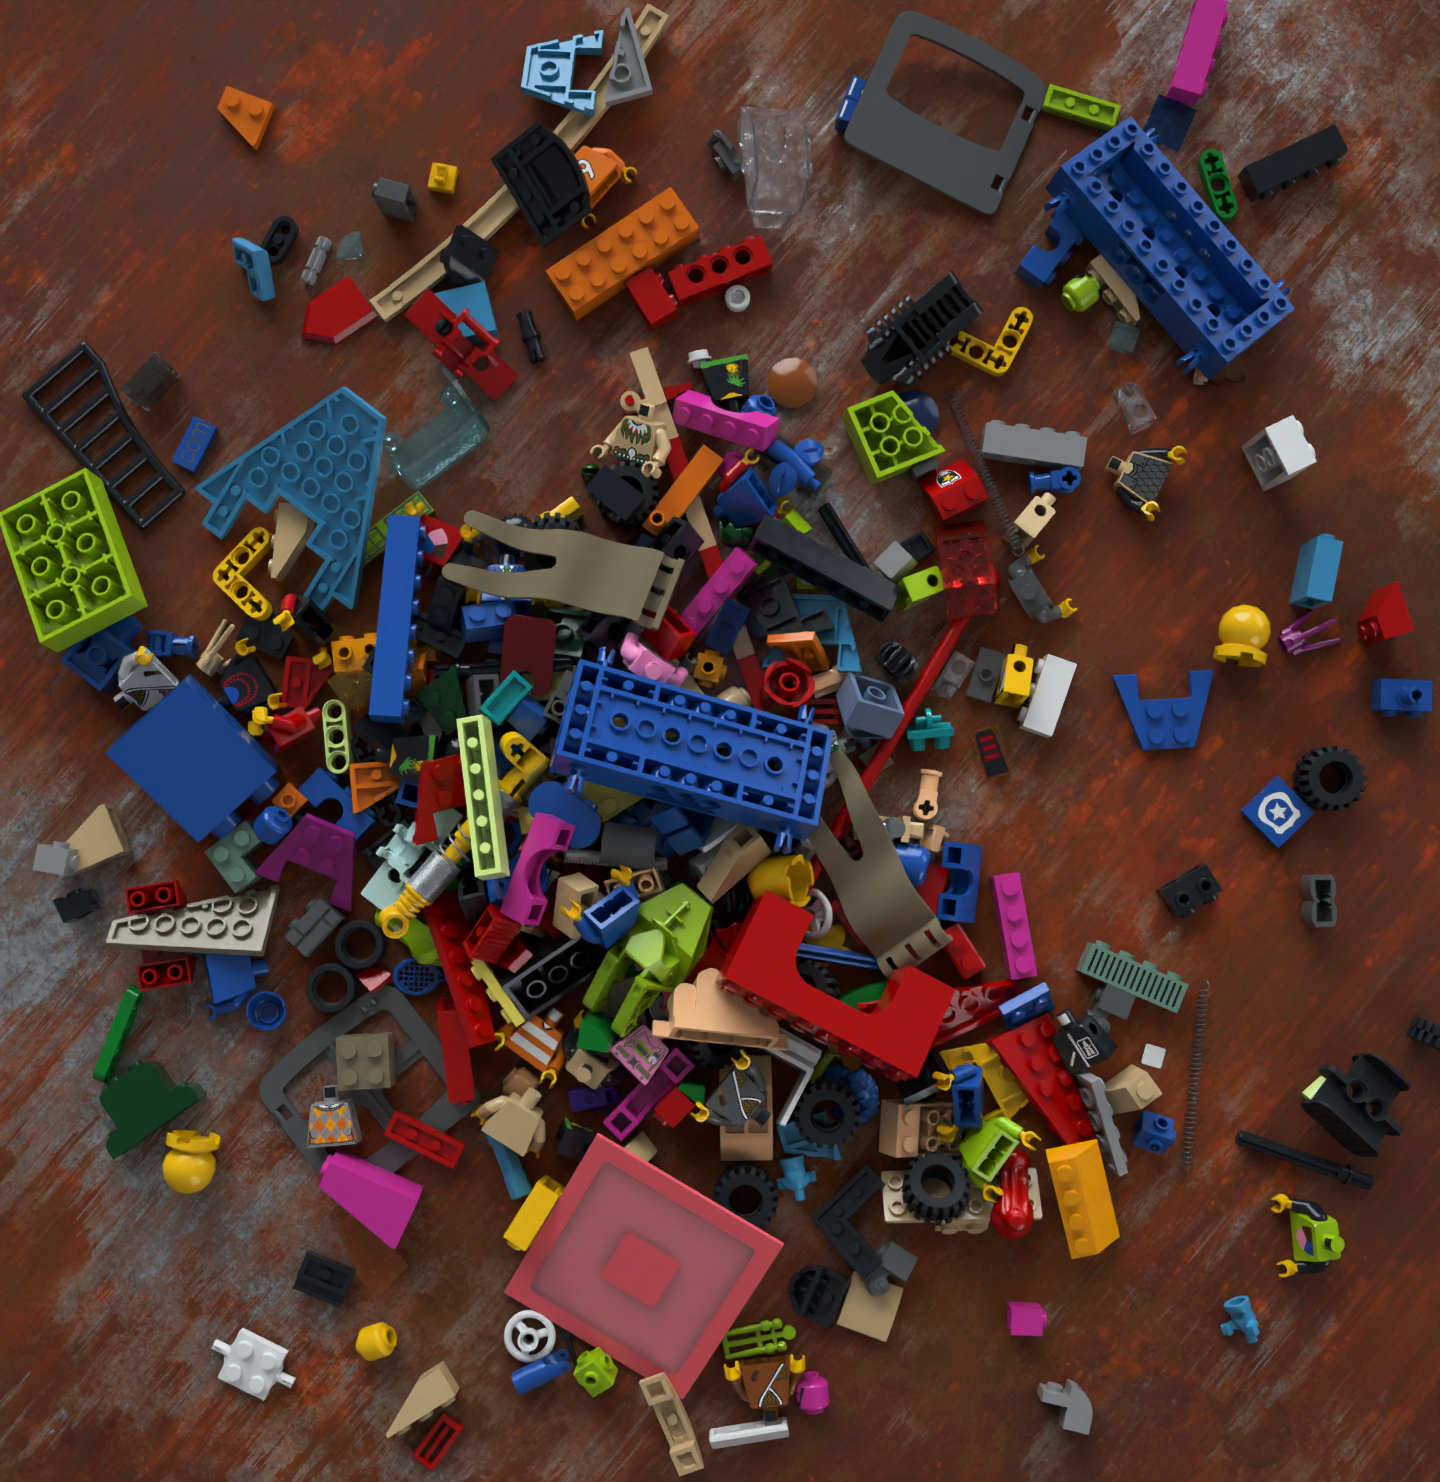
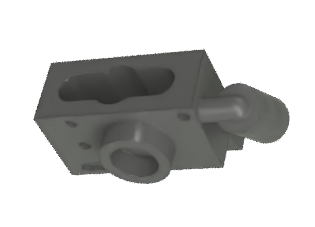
M715 129L707 141V146L713 151L715 156L713 161L720 171L725 170L730 179L735 181L745 174V165L736 154L734 146L727 136L723 135L719 129Z

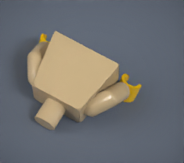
M528 1088L523 1097L515 1092H512L508 1097L501 1095L485 1104H479L471 1113V1117L478 1116L481 1119L479 1124L483 1125L481 1131L522 1157L528 1151L535 1152L536 1158L540 1157L546 1137L545 1121L541 1118L543 1110L536 1106L541 1098V1094L537 1090Z

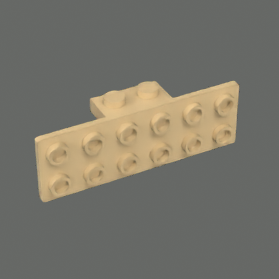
M1028 1168L1029 1202L1033 1207L1034 1220H1041L1043 1215L1036 1168ZM882 1171L881 1179L886 1184L882 1188L885 1223H924L925 1219L921 1217L917 1220L914 1217L915 1212H909L906 1208L907 1203L903 1201L902 1186L905 1171ZM1000 1171L997 1172L991 1182L987 1181L989 1185L1000 1188ZM930 1178L921 1183L923 1190L930 1196L941 1198L951 1193L949 1186L940 1179ZM971 1182L966 1207L957 1219L953 1217L952 1222L948 1224L943 1220L941 1225L935 1226V1221L930 1222H934L935 1231H942L943 1234H954L957 1231H968L971 1234L982 1233L988 1228L994 1202L985 1200L983 1189H978ZM993 1191L992 1198L996 1200L999 1195Z

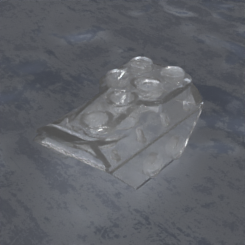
M740 106L737 134L739 154L743 160L742 172L745 174L747 209L752 216L755 228L780 229L791 215L802 212L811 181L812 164L810 163L809 156L811 141L808 137V128L795 110Z

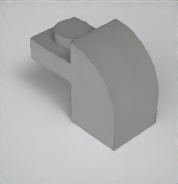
M1066 1379L1064 1389L1062 1385L1055 1382H1047V1385L1039 1383L1037 1394L1040 1400L1061 1406L1058 1421L1062 1428L1089 1435L1093 1410L1090 1400L1082 1388L1070 1379Z

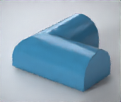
M232 239L235 263L246 269L251 294L261 301L274 298L276 294L268 252L247 239Z

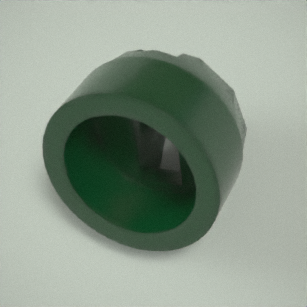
M593 463L583 466L581 470L583 481L589 484L595 477V474L585 473V470L597 471L598 473L600 468Z

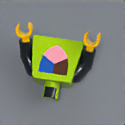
M1278 1194L1271 1198V1200H1276L1280 1203V1205H1275L1271 1208L1273 1212L1280 1213L1287 1208L1292 1209L1289 1211L1294 1260L1297 1261V1264L1291 1260L1278 1262L1276 1265L1283 1264L1287 1268V1273L1278 1274L1280 1277L1292 1276L1296 1272H1299V1274L1321 1273L1332 1265V1260L1340 1259L1345 1243L1339 1237L1338 1223L1334 1218L1328 1216L1317 1202L1295 1198L1290 1201L1284 1194Z

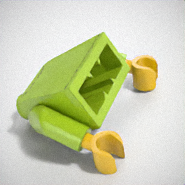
M1006 1117L991 1118L989 1121L982 1119V1127H967L965 1129V1138L959 1145V1150L963 1155L962 1168L966 1167L969 1172L967 1178H970L971 1182L978 1189H983L985 1200L994 1203L997 1202L992 1198L993 1191L1001 1196L1004 1194L1001 1188L989 1185L987 1181H992L1019 1143L1017 1139H1022L1023 1144L1032 1151L1037 1149L1029 1144L1030 1140L1037 1138L1041 1141V1138L1034 1132H1024L1023 1127Z

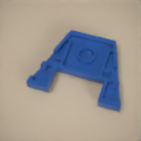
M1213 670L1189 671V698L1139 700L1137 674L1112 676L1113 684L1116 685L1119 692L1120 701L1126 709L1130 725L1141 750L1195 747L1213 677Z

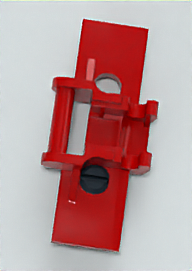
M427 288L404 316L435 345L431 353L442 361L458 379L464 373L492 400L496 401L519 376L493 351L500 340L490 335L469 314L470 311L467 308H464L457 316ZM461 322L465 323L486 344L482 350L474 347L461 334V330L458 329V325ZM480 356L487 360V367L483 371H478L474 367V362Z

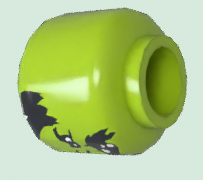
M1079 274L1063 286L1062 302L1070 311L1083 312L1098 301L1100 284L1093 276L1089 277L1085 274Z

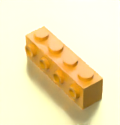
M377 633L364 634V638L354 639V636H341L339 641L331 642L334 672L339 675L366 672L362 667L376 645ZM411 640V649H414L415 657L421 652H426L428 665L440 664V654L438 651L417 640Z

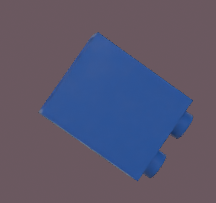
M190 674L120 736L106 751V754L198 843L210 832L218 840L225 837L242 819L234 812L242 802L249 797L256 805H259L280 785L272 776L277 771L278 761Z

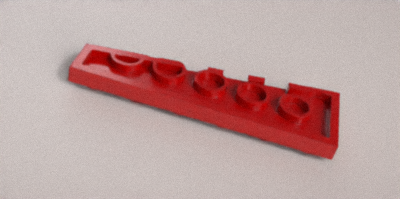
M458 891L441 894L430 906H425L422 909L469 1048L471 1049L496 1041L483 979L478 981L470 969L473 967L472 959L468 957L463 946L471 931L458 901Z

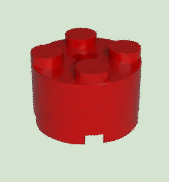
M796 659L773 662L767 668L760 686V704L771 714L789 719H794L798 716L799 707L806 705L807 708L815 689V681L809 667Z

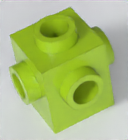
M598 1346L590 1352L588 1350L583 1352L578 1357L573 1375L576 1377L577 1382L592 1397H595L613 1386L618 1368L614 1365L611 1357L605 1354Z

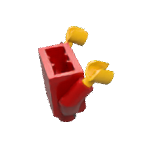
M300 706L283 716L274 714L272 717L268 716L267 707H255L252 711L253 721L248 722V732L252 736H263L276 756L310 736L315 729L314 725L323 720L322 712L317 706L306 712Z

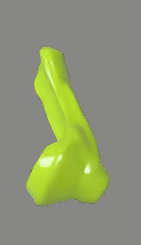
M377 907L374 919L375 924L381 927L379 914L382 910ZM411 917L412 922L409 924L408 931L404 936L397 939L410 948L412 956L419 964H432L442 967L429 927L418 918ZM393 918L387 925L395 926L399 923L400 919Z

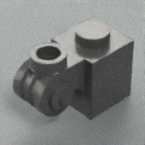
M1101 982L1100 986L1097 985L1093 991L1091 998L1094 1000L1092 1009H1087L1083 1017L1091 1015L1108 1034L1111 1027L1106 1018L1109 1015H1116L1127 1020L1136 996Z
M892 1241L885 1242L884 1244L881 1243L875 1252L881 1257L883 1262L866 1279L861 1278V1281L865 1283L866 1289L871 1295L882 1296L888 1292L889 1282L886 1279L887 1276H891L899 1282H906L918 1260L916 1256Z

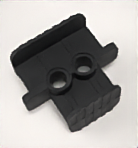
M1375 1053L1354 1054L1352 1056L1354 1064L1346 1075L1332 1064L1322 1065L1318 1071L1326 1080L1311 1100H1304L1301 1103L1302 1109L1353 1155L1378 1157L1380 1151L1377 1146L1386 1134L1389 1136H1400L1403 1132V1128L1388 1115V1108L1401 1091H1409L1411 1088L1410 1082L1382 1056ZM1350 1086L1353 1090L1352 1096L1349 1093ZM1369 1105H1371V1107H1372V1113H1371V1114H1370V1112H1369Z

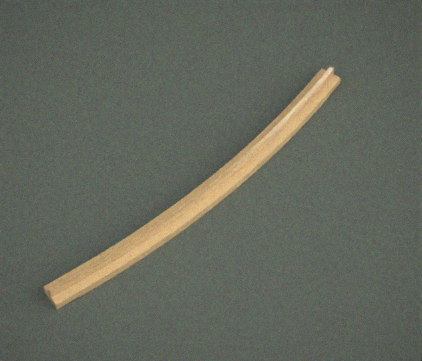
M648 3L634 24L644 59L669 21V15ZM613 56L588 88L590 91H596L597 99L594 116L571 110L553 131L566 143L572 152L610 107H606L605 95H607L610 71L613 66ZM506 184L463 224V226L485 241L491 238L520 210ZM452 235L389 287L369 300L385 323L417 301L427 288L432 289L445 278L446 272L443 263L440 262V253L442 249L448 248Z

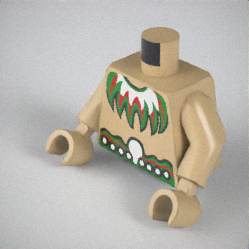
M641 403L639 415L625 416L603 441L604 446H593L590 454L594 459L598 457L601 463H605L609 459L608 451H612L611 455L642 464L641 471L647 478L650 474L655 479L659 478L662 473L659 467L665 466V460L671 451L667 426L665 423L653 420L654 405Z

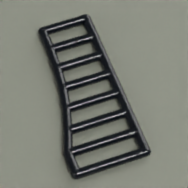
M83 341L22 394L25 402L81 465L103 481L107 494L140 530H145L184 496L185 489L158 459L136 429L118 395L105 361L87 342ZM85 354L93 365L43 407L35 396ZM99 374L104 388L60 425L52 417V414ZM109 398L115 411L76 444L68 433ZM121 421L127 433L92 462L84 451L117 422ZM134 442L141 454L109 481L100 470ZM146 462H149L156 473L125 499L117 488ZM164 480L172 489V492L142 518L133 507Z

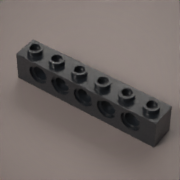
M673 516L647 548L664 552L666 556L672 559L685 560V566L691 557L697 553L704 541L689 522ZM662 565L659 566V569L663 572L672 574L674 571ZM651 586L650 591L654 594L660 595L664 592ZM592 612L575 632L597 653L599 648L606 647L605 657L607 658L611 650H615L628 633L626 626L631 620Z

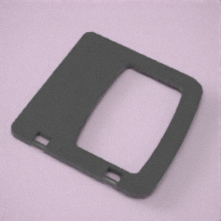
M907 11L897 17L890 29L844 132V141L849 147L982 215L988 216L996 211L1032 130L1035 119L1040 112L1046 95L1045 85L1038 75L982 41L934 18L916 11ZM915 36L950 50L988 70L1021 92L1023 97L999 151L980 146L939 127L888 95V84L910 37ZM1025 108L1032 111L1028 122L1021 119ZM995 176L1002 180L998 191L990 187Z

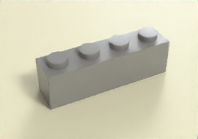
M991 420L990 423L986 422L983 427L980 444L981 451L979 452L982 456L980 458L1057 470L1074 467L1080 471L1084 466L1087 437L1081 436L1079 432L1067 431L1065 434L1057 433L1055 429L1047 427L1040 428V430L1030 429L1031 426L1027 424L1010 426L1005 425V422L1000 420Z

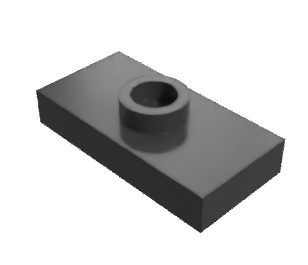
M984 647L979 648L965 696L991 703L1005 654Z

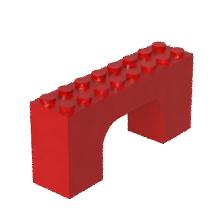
M767 890L755 897L714 982L720 985L719 990L731 996L737 994L743 997V1002L753 1008L760 1006L768 1010L766 1014L776 1020L781 1021L783 1018L791 1022L790 1027L799 1032L805 1033V1031L814 1034V1039L822 1044L828 1045L831 1043L837 1046V1051L847 1057L854 1055L862 1059L861 1064L875 1070L877 1067L885 1071L884 1076L893 1081L899 1082V1080L907 1081V1079L917 1078L956 989L907 965L893 970L877 1007L870 1014L858 1011L807 984L798 973L796 954L814 915Z

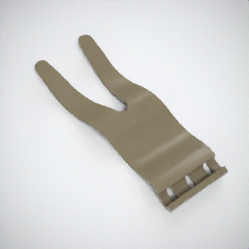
M471 510L464 515V522L467 526L512 548L531 554L554 557L556 564L551 569L511 573L448 563L442 568V575L449 581L485 594L512 599L556 601L595 613L630 619L639 626L658 631L685 560L680 558L678 560L666 556L664 552L656 549L617 543L574 530L523 528ZM662 565L674 571L672 574L660 570L659 566ZM651 586L664 591V596L651 592ZM642 609L656 614V617L650 618L641 613Z
M835 751L831 754L829 760L839 779L855 832L863 850V857L859 861H854L834 837L820 815L817 828L808 838L835 887L850 925L860 940L875 956L880 970L889 980L893 968L890 966L888 958L891 957L898 968L907 965L916 967L953 941V938L950 934L947 935L939 919L913 887L892 839L880 819L854 765L844 752ZM928 930H930L934 938L938 941L935 944H933L926 934ZM908 944H911L914 951L918 954L915 958L907 949Z

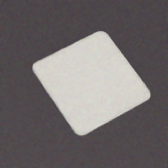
M1146 1044L1141 1063L1161 1068L1166 1050L1158 1046Z

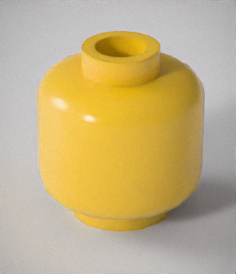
M384 1322L364 1327L358 1334L356 1350L367 1361H374L389 1356L397 1343L396 1332Z

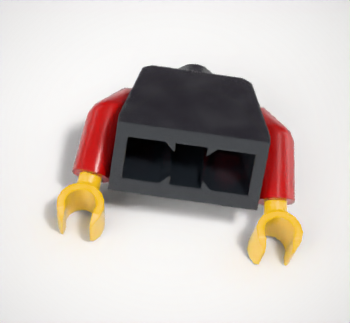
M295 593L286 595L280 603L281 607L277 610L279 615L273 619V623L275 625L280 624L282 632L292 627L299 635L317 644V651L319 653L312 657L314 664H318L320 670L329 666L332 663V659L328 654L330 651V640L339 630L338 626L312 599Z

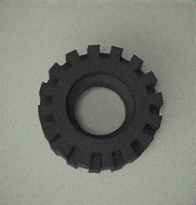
M1414 1016L1406 1036L1440 1051V1025Z

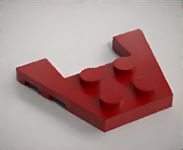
M460 753L421 762L417 792V796H419L418 807L414 820L416 822L415 834L412 838L413 845L415 846L438 840L433 813L466 805ZM510 815L509 817H507L506 821H503L504 823L511 821Z

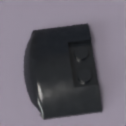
M536 122L494 155L491 161L541 245L546 247L591 213L590 193L582 168L570 148L558 135Z

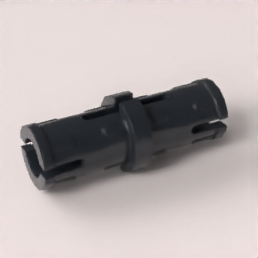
M524 310L525 316L522 312L517 313L516 316L523 334L521 339L526 344L530 363H538L537 357L540 359V362H543L546 357L540 343L541 334L536 329L532 311Z

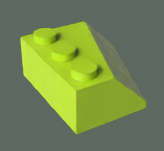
M893 390L848 407L841 416L871 486L910 471L914 466L933 459L946 451L941 444L938 445L930 436L931 433L925 426L922 427L914 418L913 412Z

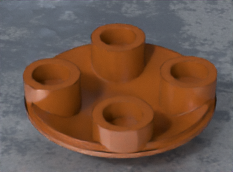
M784 359L775 364L769 372L767 379L769 394L775 402L787 409L801 407L807 404L815 395L817 390L816 373L807 362L801 359Z

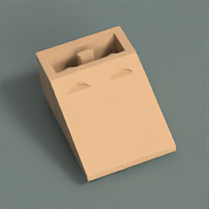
M881 1099L879 1152L895 1158L916 1157L919 1154L925 1157L926 1151H932V1154H936L937 1150L943 1151L942 1155L947 1156L948 1153L953 1156H961L959 1145L962 1141V1131H956L952 1142H945L939 1139L937 1136L940 1133L936 1131L940 1123L951 1126L952 1121L955 1120L953 1102H923L919 1100L905 1106L902 1099Z

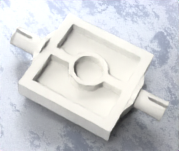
M245 1328L239 1331L231 1345L216 1339L211 1350L225 1355L223 1367L217 1378L263 1401L276 1382L291 1388L296 1379L282 1372L283 1362L289 1350Z

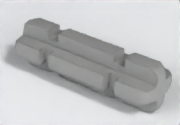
M323 236L318 237L315 244L317 247L313 248L306 264L308 268L307 270L304 269L301 275L303 282L309 285L315 284L318 278L316 274L320 273L327 257L326 252H329L332 246L331 240Z

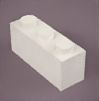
M1050 654L1045 655L1043 659H1038L1034 669V673H1037L1035 682L1030 684L1026 707H1021L1017 720L1020 721L1018 728L1045 738L1052 737L1077 666L1076 663Z

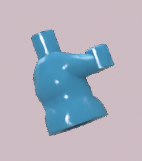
M803 1154L780 1159L779 1162L783 1169L784 1178L776 1179L778 1189L787 1188L794 1191L796 1201L806 1199L804 1188L808 1183L817 1181L815 1171H805Z
M1237 1296L1225 1302L1224 1308L1230 1314L1232 1320L1220 1325L1223 1335L1231 1336L1234 1333L1233 1330L1237 1329L1244 1332L1249 1344L1257 1342L1256 1335L1259 1334V1323L1251 1309L1249 1297Z

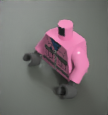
M631 621L626 626L628 633L625 636L620 652L624 658L622 660L623 663L638 676L680 687L688 674L692 673L699 660L697 659L695 662L688 659L690 653H686L677 668L638 640V636L646 628Z

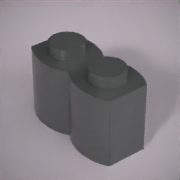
M380 177L378 183L375 182L373 185L372 197L375 198L381 213L413 222L418 207V200L416 195H413L412 186Z
M1303 875L1300 881V892L1304 899L1301 907V917L1304 925L1309 927H1334L1337 922V908L1333 901L1336 895V882L1333 875Z

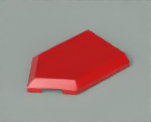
M350 276L308 303L301 339L338 345L377 318V315Z

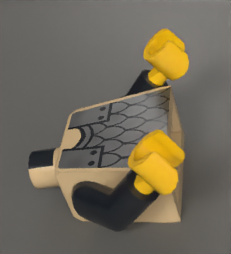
M1176 446L1173 449H1139L1136 452L1133 451L1125 462L1112 456L1105 469L1118 475L1113 488L1116 490V495L1124 508L1138 514H1145L1147 520L1153 521L1155 517L1149 512L1152 510L1160 512L1158 504L1154 501L1173 464L1169 461L1173 459L1176 464L1183 465L1185 460L1180 457L1177 458L1180 453L1187 454L1186 449L1183 446Z

